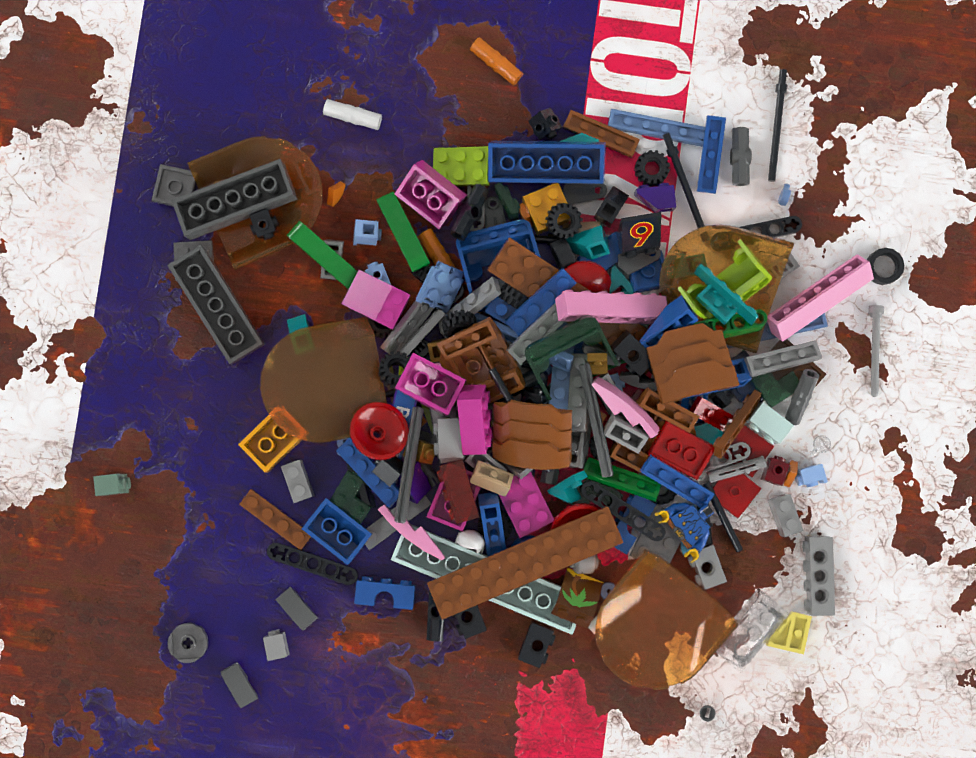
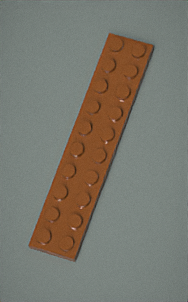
M510 237L487 269L529 298L559 271ZM576 282L570 290L582 292L588 289ZM567 322L611 352L614 350L610 345L625 330L639 343L648 330L641 324ZM636 350L630 351L628 358H633L636 355Z
M606 506L429 581L427 585L443 620L624 542L610 509Z

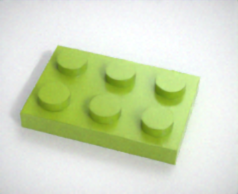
M488 146L434 148L433 169L456 187L474 186V184L489 186Z

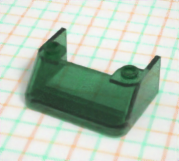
M585 315L526 347L525 357L548 401L552 398L539 374L549 367V358L581 341H584L587 345H595L601 342L614 365L619 364L594 316Z

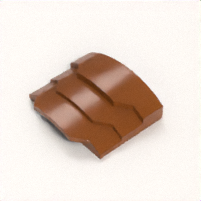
M491 317L437 342L441 352L439 363L442 368L465 379L464 385L486 384V391L490 392V403L503 398L489 373V370L494 367L500 374L510 394L525 388L526 384L518 363L506 350L509 345Z
M703 323L664 332L657 345L646 348L661 405L715 390L721 391L739 386L735 367L732 364L722 330L714 331Z
M649 387L643 391L636 401L660 427L658 433L665 421H668L696 435L694 425L700 416L676 402L661 405L658 392ZM657 435L653 438H648L639 454L614 441L609 455L641 473L640 469L649 457L647 452Z
M510 400L507 403L494 402L493 458L508 465L527 469L550 470L569 467L572 461V410L557 409L552 404H535Z

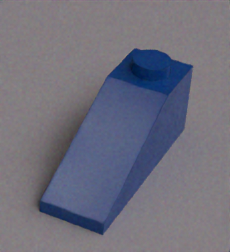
M682 295L663 309L640 339V343L645 348L657 345L664 332L690 326L699 320Z
M494 492L478 494L487 556L506 549L498 494Z

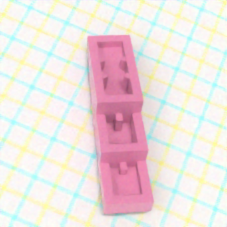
M600 377L594 379L592 386L614 415L622 412L632 427L640 423L650 438L658 434L660 427L631 397Z
M386 505L378 509L385 519L411 543L440 560L445 559L443 553L422 526L414 530L407 519L403 524L396 523L394 521L395 516Z

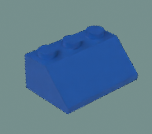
M325 498L302 528L303 531L347 565L352 562L372 535V533L327 498Z

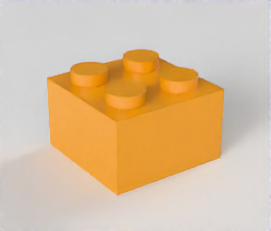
M559 183L551 184L525 195L522 199L531 216L537 235L547 232L549 229L545 224L547 223L545 218L548 217V210H551V207L556 206L558 203H567ZM566 213L560 214L557 219L559 226L571 221L570 216Z

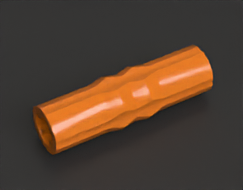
M480 37L470 47V51L512 85H515L522 77V71Z
M432 228L418 236L434 265L440 261L456 268Z

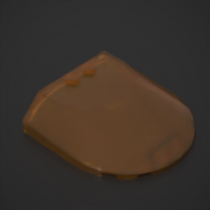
M266 136L247 138L187 163L198 189L281 159L286 166L298 200L270 210L272 215L277 217L280 225L277 227L279 232L274 234V238L264 240L263 238H258L257 235L254 236L250 228L252 224L250 218L217 230L234 270L294 244L286 235L298 221H301L311 229L317 220L323 195L318 170L305 152L286 140L266 138Z
M719 224L697 228L680 238L667 253L660 271L659 285L661 294L666 296L668 305L681 296L677 289L681 286L687 291L692 284L705 285L694 274L700 264L708 267L716 277L734 263V252L741 248L738 243L741 239L772 276V280L744 303L754 308V310H763L768 316L794 243L731 225ZM697 315L699 319L697 322L703 321V319ZM757 318L755 323L761 324V321ZM734 322L736 327H742V324L740 322ZM765 325L757 332L725 338L726 345L757 353ZM715 326L716 330L724 331L722 326Z
M367 317L301 328L286 335L269 352L261 371V397L269 416L284 432L292 437L308 442L323 443L351 437V420L361 407L373 402L387 403L384 385L379 377L380 363L375 335Z
M644 549L601 604L596 619L595 636L603 661L617 677L639 688L643 686L653 688V690H662L679 683L683 684L694 677L739 624L715 598L661 556Z

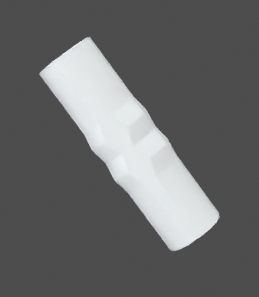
M330 99L326 100L323 109V115L379 130L382 121V114Z

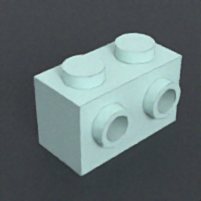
M764 402L758 404L747 420L749 423L748 427L756 433H762L764 440L771 445L774 443L781 444L794 427L793 424Z

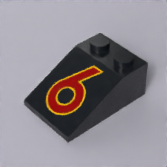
M661 212L621 218L617 231L620 256L633 258L640 253L652 255L659 250L661 246Z

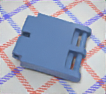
M438 261L435 267L431 266L416 297V302H424L429 304L431 308L437 307L442 312L447 313L464 281L462 279L464 272Z

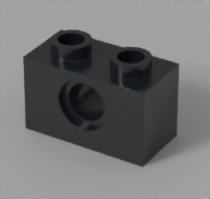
M627 330L610 345L614 350L611 354L619 361L623 359L627 363L625 367L632 374L636 372L641 376L651 366L647 349ZM636 350V355L633 358H628V353Z
M478 605L452 615L453 618L456 617L459 624L456 625L459 635H464L465 639L487 631ZM463 612H471L473 615L472 619L464 621L461 617Z
M531 621L517 656L518 660L540 668L541 664L545 665L549 655L546 653L547 648L553 645L556 635H553L554 630ZM535 640H540L543 646L541 649L535 650L532 648V643Z

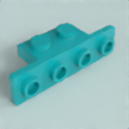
M702 264L697 267L694 274L707 287L697 295L696 300L722 324L725 325L736 313L743 317L750 325L757 320L759 316L754 308L747 306L737 293H733L727 287L724 281L715 277L708 267H704Z

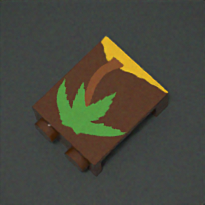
M567 568L560 583L562 586L551 614L575 623L578 626L588 628L594 618L604 582L584 574H576L574 570Z

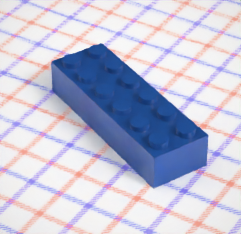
M491 141L488 143V182L604 184L606 142Z

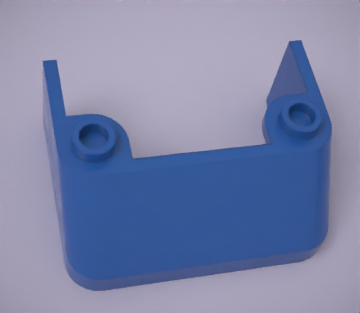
M520 219L469 232L465 241L456 240L469 294L473 292L471 283L480 280L483 276L482 267L491 265L509 237L540 257L531 224L527 220Z

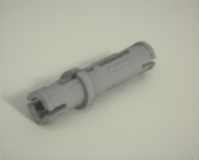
M764 456L751 460L744 459L740 463L708 471L707 475L710 483L744 473L748 475L751 471L766 468L767 465Z

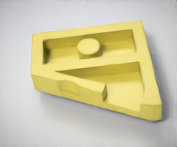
M791 611L768 639L766 646L804 655L812 616Z

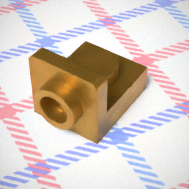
M587 353V362L590 363L592 374H607V353Z

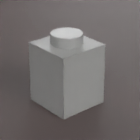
M279 629L272 630L263 637L268 661L285 658L290 655L285 632H280Z

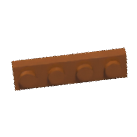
M570 110L563 129L572 133H584L598 139L599 142H606L607 148L630 158L633 157L640 139L573 110Z
M754 389L751 395L748 394L745 397L743 407L736 410L732 423L728 422L723 430L724 434L722 437H718L713 444L715 448L714 456L721 459L760 403L761 392Z
M253 489L249 490L239 504L299 550H302L311 538L309 534L302 530L303 526Z

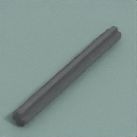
M583 363L579 365V371L602 477L613 476V469L604 435L596 390L592 386L594 380L590 363Z
M413 407L394 518L396 523L403 524L406 522L424 412L421 407Z

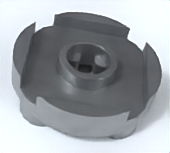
M194 623L179 625L168 638L169 652L178 661L183 663H191L198 660L205 654L208 648V636L204 628ZM187 637H189L190 640L193 641V644L190 646V648H187V645L183 644V641H186Z

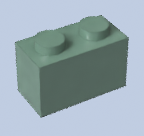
M127 474L93 476L95 496L129 493L131 488V480L127 477Z

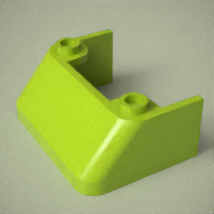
M740 239L738 243L741 248L734 252V263L716 277L724 281L727 287L733 293H737L742 301L745 302L772 280V276L750 248ZM692 284L687 291L681 286L677 289L694 313L703 320L716 318L696 300L697 295L707 287L706 284Z

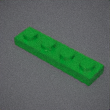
M588 457L584 467V471L588 476L587 479L656 502L661 488L660 483L649 477L613 465V476L602 477L599 461Z

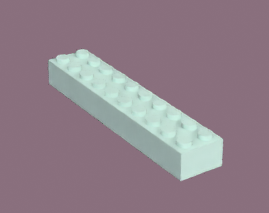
M411 525L414 528V530H417L419 528L414 525ZM426 531L443 553L445 559L440 560L426 553L401 534L391 560L433 578H439L488 556L477 553L475 550L464 548L458 543L455 544L453 541ZM539 578L489 600L572 635L576 627L575 623L551 614L557 602L561 586L543 578Z

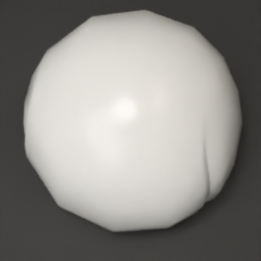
M475 530L460 532L455 541V544L458 543L464 548L474 549L480 554L483 553L485 540Z

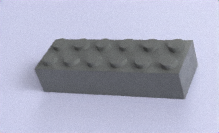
M281 159L175 198L172 200L184 236L192 240L250 218L249 215L265 209L271 210L298 199L286 166Z
M199 245L167 265L229 364H235L265 345L205 247Z

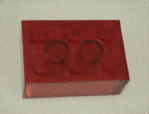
M463 459L439 466L440 470L437 471L439 481L445 484L446 489L442 491L445 501H450L451 508L448 509L451 521L455 520L456 524L479 518Z

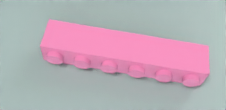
M858 254L770 313L767 316V322L771 333L783 342L873 280L870 262Z
M565 290L555 299L558 321L653 324L667 306L666 296H658L655 293L649 295H641V293L625 294L624 292L609 294L607 291L591 293L588 290L582 292Z

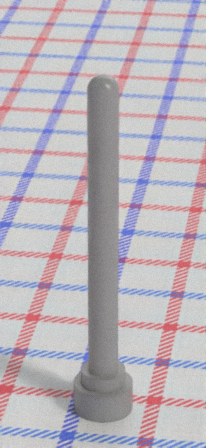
M870 305L868 314L872 318L871 396L877 397L879 394L880 318L884 314V306Z

